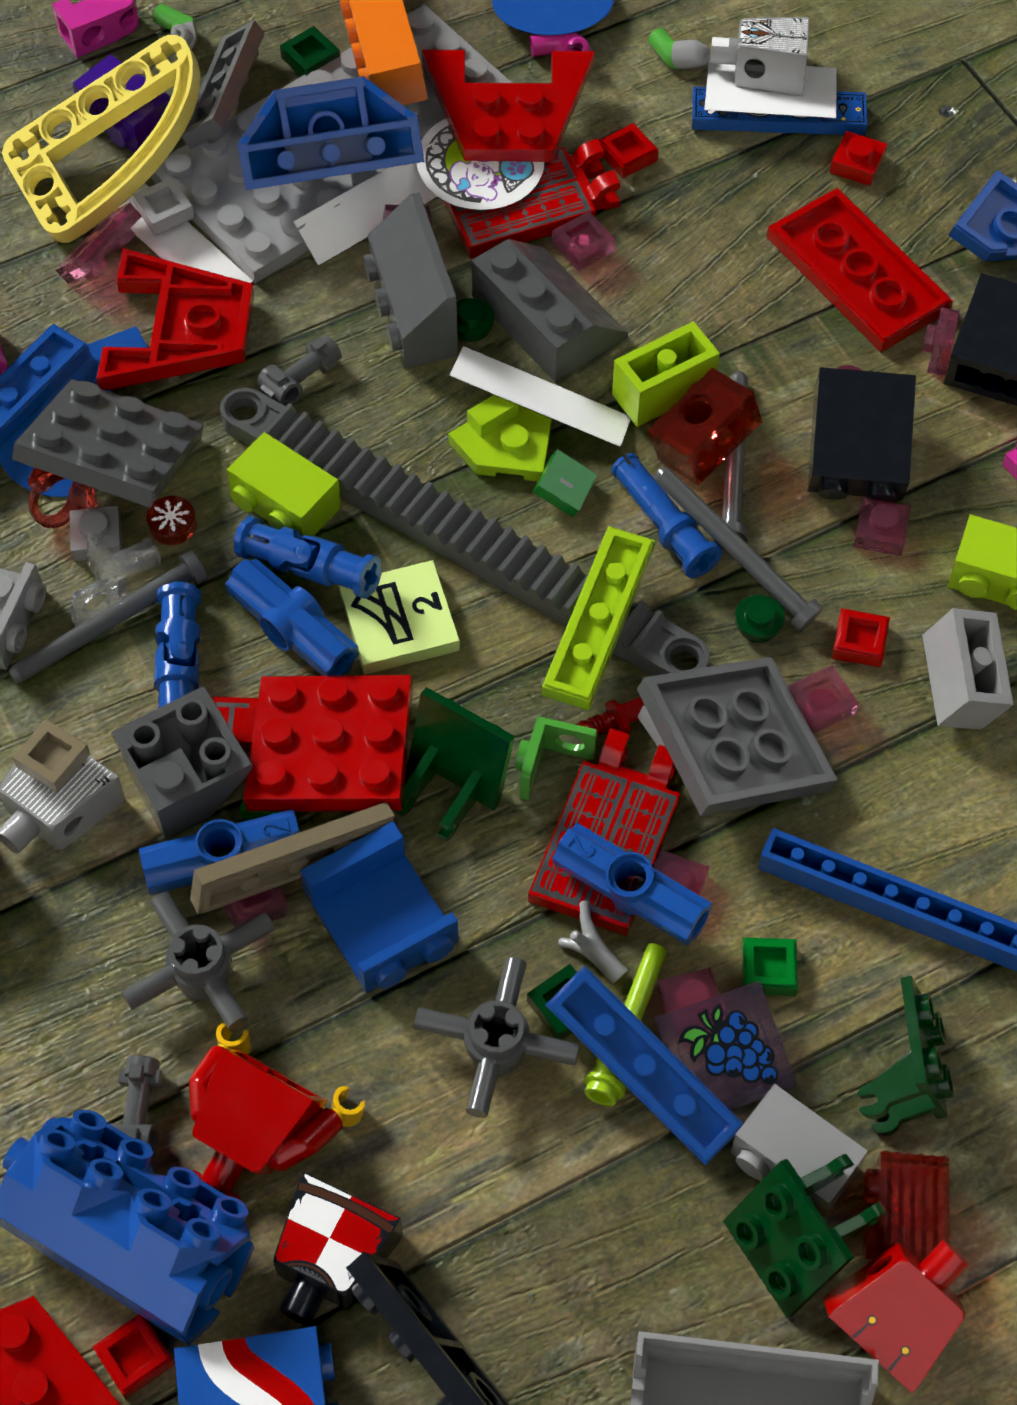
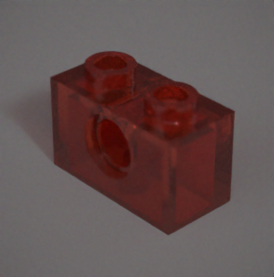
M711 368L698 382L690 386L686 394L674 406L656 420L654 425L648 430V434L658 460L699 486L763 421L754 392Z

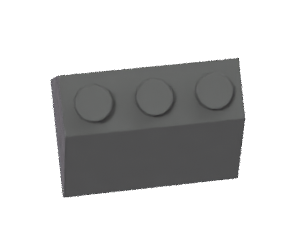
M420 192L413 193L368 234L370 254L363 255L368 282L376 281L378 289H374L378 313L380 317L387 315L390 324L385 325L390 349L392 352L399 350L405 368L458 356L456 295Z
M507 239L471 260L472 296L487 302L492 307L494 319L555 383L628 338V332L543 247Z

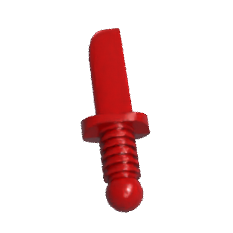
M641 697L620 705L613 699L605 703V712L589 717L587 720L579 721L575 725L596 729L597 736L609 732L610 728L628 734L631 732L629 723L639 720L637 716L644 703Z

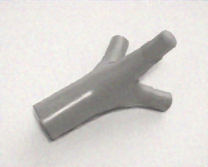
M582 901L579 903L582 934L575 930L570 934V938L561 937L558 945L560 948L572 949L585 956L614 984L628 969L603 943L591 918L590 902Z

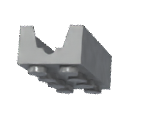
M639 1331L635 1347L630 1405H872L878 1386L879 1360Z

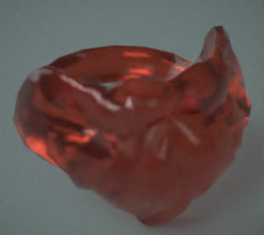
M33 468L28 478V485L31 489L28 498V510L33 520L44 528H58L70 521L71 510L97 507L95 488L73 481L67 502L62 510L50 516L43 515L38 506L40 494L48 491L53 485L65 478Z

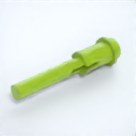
M649 943L647 945L624 1004L640 1021L643 1018L667 955V950L656 943ZM597 1058L593 1071L586 1073L583 1083L586 1086L584 1093L597 1104L614 1106L617 1099L625 1096L626 1087Z

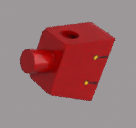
M945 1239L922 1262L900 1243L893 1244L832 1289L823 1298L828 1317L874 1359L879 1360L881 1366L907 1390L913 1393L964 1320L966 1312L962 1303L948 1287L970 1264Z

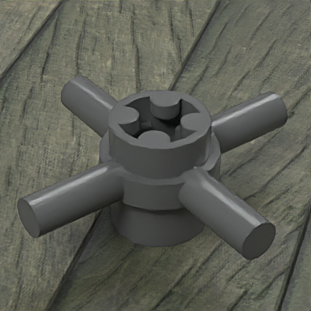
M162 892L152 899L151 905L172 937L166 951V967L121 991L127 1005L131 1010H134L177 986L186 997L191 999H210L229 1031L240 1029L247 1023L248 1018L227 986L232 965L231 955L273 932L275 927L270 917L264 911L227 933L220 935L213 928L205 925H189L169 892ZM201 957H207L210 963L205 967L199 968L197 961L201 960Z
M516 957L506 958L495 1000L480 1005L469 1018L421 1007L418 1008L415 1017L414 1029L464 1040L468 1056L477 1067L466 1112L478 1118H486L488 1116L497 1077L511 1073L516 1069L525 1054L573 1066L576 1065L580 1044L530 1033L526 1018L516 1008L527 963ZM494 1030V1033L504 1034L499 1038V1047L486 1045L488 1042L487 1032Z

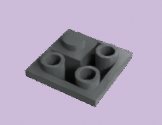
M205 686L111 731L140 796L165 840L211 817L253 769L250 760Z

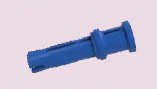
M626 454V458L631 463L630 465L621 456L613 464L611 473L619 480L658 528L659 542L663 548L672 550L683 563L682 570L687 577L698 578L709 572L721 559L722 549L715 542H709L698 529L699 524L687 512H681L662 487L656 483V480L639 461V457L636 454Z

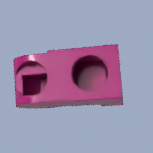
M60 0L52 3L58 33L77 58L120 40L122 37L134 32L139 26L140 20L136 0H83L73 5L69 0Z

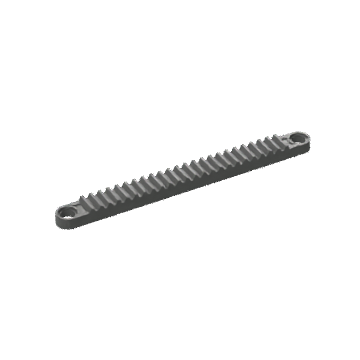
M238 388L224 396L220 404L222 424L225 431L232 437L250 446L263 432L267 433L339 480L340 498L567 627L588 574L582 573L578 564L573 563L571 566L566 564L562 555H550L544 545L534 546L528 536L518 537L513 528L510 526L506 529L502 528L494 517L490 520L486 519L478 508L471 511L465 501L460 499L458 502H455L449 492L444 490L442 493H439L433 483L428 481L426 484H423L417 474L412 473L410 476L405 474L401 465L391 466L385 456L375 457L369 447L359 448L354 439L351 437L348 440L343 439L338 430L329 431L324 422L320 420L314 423L308 413L298 414L290 403L284 406L251 388ZM240 407H252L257 411L256 415L249 420H238L232 416L233 412ZM641 600L637 603L633 601L613 654L652 676L682 671L676 669L670 662V659L678 653H688L696 658L698 664L693 669L709 666V650L702 640L666 620L662 611L652 612L644 601Z

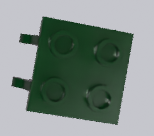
M426 687L420 694L408 761L416 766L404 786L402 811L395 812L402 816L408 814L418 796L436 774L444 777L462 788L439 824L442 829L438 832L437 836L445 841L450 840L476 801L494 811L500 805L515 736L498 725L490 723L463 708L455 701L445 698Z
M912 976L900 978L911 1051L871 1083L862 1086L857 1092L860 1099L878 1098V1101L873 1105L859 1108L863 1116L869 1119H879L886 1114L889 1115L887 1121L871 1125L872 1129L882 1136L892 1135L900 1129L902 1123L932 1112L937 1119L948 1117L945 1098L954 1097L949 1067L947 1064L942 1065L938 1046L946 1045V1035L940 1012L934 1013L930 994H921Z
M847 1154L835 1158L827 1165L801 1178L788 1159L780 1161L723 1220L736 1243L786 1318L795 1315L854 1258V1255L845 1243L877 1224V1219L888 1213L881 1202L853 1218L831 1229L829 1228L808 1196L845 1174L843 1170L854 1165Z

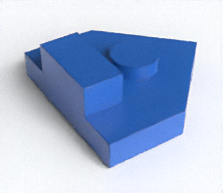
M996 170L948 235L984 261L1017 260V183Z

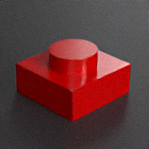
M846 131L832 159L830 173L871 186L885 157L887 143Z

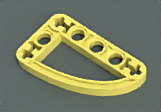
M166 35L6 140L2 150L4 161L39 222L54 240L61 243H69L102 222L125 203L156 172L180 140L195 110L200 91L198 61L182 37ZM176 53L178 60L171 64L168 57ZM154 64L160 72L157 75H155L150 68ZM136 74L146 75V81L141 88L135 91L126 90V84L132 76ZM174 86L172 96L162 117L143 144L106 182L81 202L77 203L55 163ZM100 98L109 99L108 107L104 112L98 115L89 114L90 106L95 100ZM60 123H72L71 130L66 137L61 139H54L52 137L55 127ZM43 138L48 146L43 148L39 139ZM28 149L29 157L25 160H22L23 157L21 153L24 150ZM45 178H52L54 180L53 187L47 194L42 196L34 194L38 182ZM57 206L65 212L68 221L62 226L59 225L60 220L52 210Z

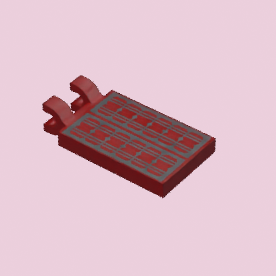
M599 139L583 143L570 156L565 147L558 148L553 162H544L543 174L534 189L513 204L496 209L477 210L459 207L444 201L469 258H476L507 239L526 243L596 222L597 210L620 207V200L615 190L620 189V181L614 170L604 173V168L599 160L604 157V149ZM587 178L595 179L590 184Z
M610 728L598 765L583 760L528 892V902L580 920L579 903L588 901L590 902L591 918L594 925L628 936L635 915L620 912L614 906L611 899L558 868L552 861L558 842L568 828L571 829L576 823H579L626 852H636L644 855L651 862L653 868L656 864L680 801V793L668 789L676 767L666 747L659 745L649 775L623 767L629 749L626 746L630 735ZM630 876L620 883L619 888L624 891H635L644 885L645 880L638 876Z

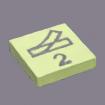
M433 560L382 572L375 592L367 599L357 597L352 589L338 585L354 643L358 645V657L364 675L460 651V640Z

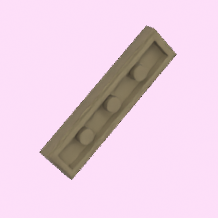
M384 802L195 869L190 900L196 912L203 914L300 879V870L392 821L394 822L395 815L388 803Z

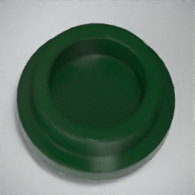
M465 298L456 302L457 337L467 342H476L486 337L494 325V311L487 302L478 298Z
M766 595L746 597L738 604L735 611V625L744 638L751 642L763 643L771 640L780 633L784 625L785 614L782 606L775 599Z

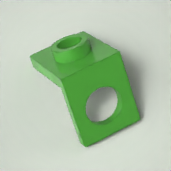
M537 716L530 741L522 739L517 751L515 769L521 771L519 799L530 801L544 749L594 760L597 730ZM558 735L574 736L580 739L583 744L565 742Z

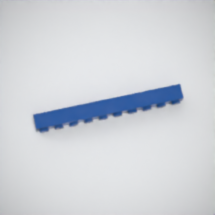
M772 828L760 856L759 870L1017 972V923Z

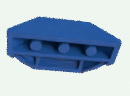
M364 76L273 90L237 144L245 190L425 162L418 116Z

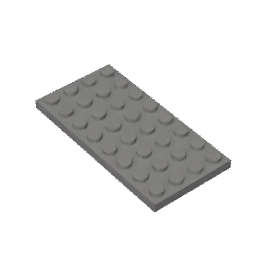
M425 4L407 14L422 66L428 100L403 106L418 116L422 140L435 124L446 118L423 66L422 50H465V83L512 82ZM352 48L342 52L340 57L323 67L312 71L307 76L303 75L281 89L359 77ZM268 97L230 118L228 121V131L218 141L214 143L205 141L192 149L187 144L169 154L151 176V179L156 184L171 177L175 180L193 206L195 217L192 219L193 222L255 284L310 251L298 231L305 224L297 228L293 221L387 169L383 168L245 190L237 144Z

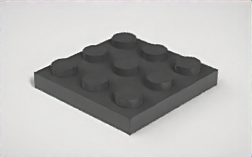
M71 379L14 443L12 460L151 507L200 442L204 424L189 420L185 415L178 412H166L146 405L135 397L120 396L100 389L94 383Z
M772 657L644 677L637 688L701 817L829 792L838 781Z

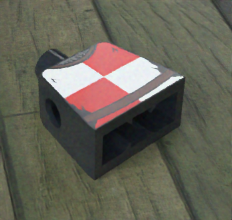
M303 1172L273 1259L277 1275L292 1283L279 1310L292 1320L309 1326L323 1299L342 1308L349 1309L357 1300L352 1291V1287L357 1282L346 1267L363 1252L387 1259L403 1236L401 1218Z

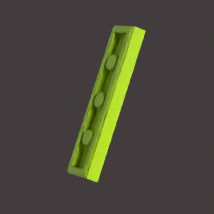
M608 526L543 682L541 696L590 711L653 554L655 540Z

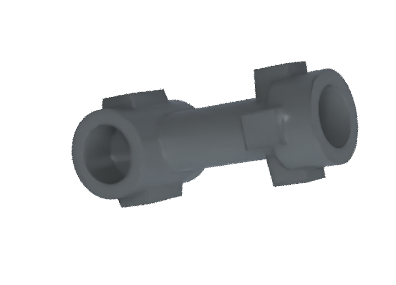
M324 335L322 338L305 346L307 355L285 371L276 365L265 367L257 379V385L261 393L284 406H287L288 403L295 405L303 391L299 383L318 369L324 373L337 365V361L342 358L338 345L332 338Z
M133 1055L127 1058L126 1068L120 1069L118 1079L121 1086L128 1087L123 1123H110V1125L132 1138L148 1143L153 1151L151 1158L153 1159L158 1145L157 1128L155 1125L145 1124L150 1091H152V1088L162 1087L164 1074L159 1070V1060L149 1056Z

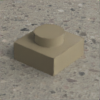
M45 719L14 755L13 760L16 768L58 793L89 757L90 751L86 743Z

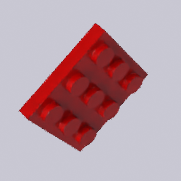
M411 675L262 676L249 758L253 769L247 775L243 799L247 812L287 811L291 809L293 811H362L384 802L388 803L392 811H402L413 697Z

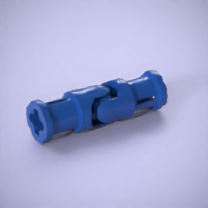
M249 515L245 520L241 521L234 536V552L240 558L250 559L255 557L269 562L273 569L283 572L292 571L303 579L327 587L337 584L352 589L354 594L360 598L367 599L374 593L381 578L382 562L378 556L367 554L365 557L346 552L343 545L323 538L301 536L297 530L289 527L276 529L264 525L261 519Z
M172 582L160 586L157 590V602L162 606L161 622L156 626L155 639L158 648L155 653L154 688L159 692L158 708L199 688V653L196 646L200 642V627L196 623V607L201 603V591L195 585L186 582Z

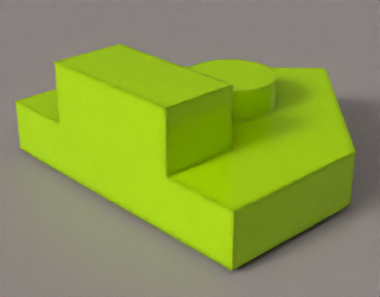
M494 394L467 410V423L448 433V444L477 475L496 477V473L524 476V480L538 482L546 465L552 418Z

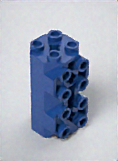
M77 1110L72 1118L59 1117L56 1119L53 1117L39 1131L35 1132L29 1141L23 1137L17 1139L3 1160V1168L7 1172L0 1186V1226L188 1346L213 1325L221 1313L213 1306L223 1294L229 1298L232 1296L240 1284L254 1250L253 1243L249 1241L251 1236L245 1223L249 1211L244 1202L235 1197L226 1196L200 1180V1177L195 1172L187 1168L172 1167L168 1170L166 1176L153 1174L150 1165L153 1156L151 1146L118 1130L107 1123L105 1118L95 1111Z

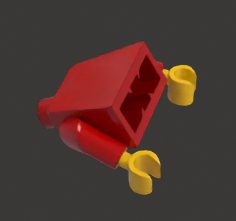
M221 1023L216 1030L218 1046H212L189 1079L190 1116L195 1122L192 1136L215 1150L201 1176L206 1183L229 1193L230 1191L232 1192L244 1167L258 1175L272 1174L274 1171H286L319 1152L342 1130V1127L355 1126L360 1122L365 1109V1100L361 1101L358 1107L351 1110L345 1109L340 1105L348 1097L349 1087L341 1086L337 1088L333 1095L331 1109L324 1108L328 1100L248 1055L251 1050L248 1029L243 1031L240 1039L231 1042L229 1039L232 1031H229L225 1023Z

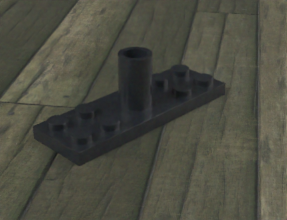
M363 1252L346 1267L357 1282L352 1287V1291L359 1302L373 1315L380 1311L393 1328L388 1337L394 1347L409 1362L417 1359L445 1394L435 1405H510L396 1261Z

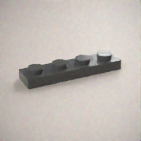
M255 20L222 37L201 85L195 110L181 136L190 149L205 141L214 143L228 131V121L232 112L239 104L238 97L242 87L249 80V70L259 55L258 48L265 33Z

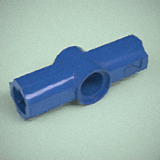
M257 558L253 560L245 559L233 569L230 578L225 583L227 593L258 619L263 632L275 646L285 652L292 649L322 676H344L351 670L352 664L359 656L358 645L325 618L321 606L308 591L299 586L291 589Z
M293 809L236 824L225 819L212 820L204 824L197 834L138 848L149 894L154 895L192 885L195 869L300 833ZM221 847L233 849L228 855L223 857L211 855L216 849Z
M576 823L571 829L568 828L558 842L556 852L552 858L553 864L611 899L614 906L620 912L641 917L687 946L697 939L705 927L708 917L713 910L712 903L654 869L651 862L644 855L636 852H626L579 823ZM630 876H638L645 880L644 885L635 891H624L619 888L620 883Z

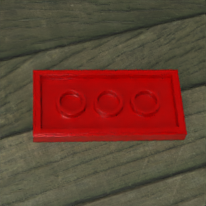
M838 188L768 227L767 238L881 353L951 311L953 300Z

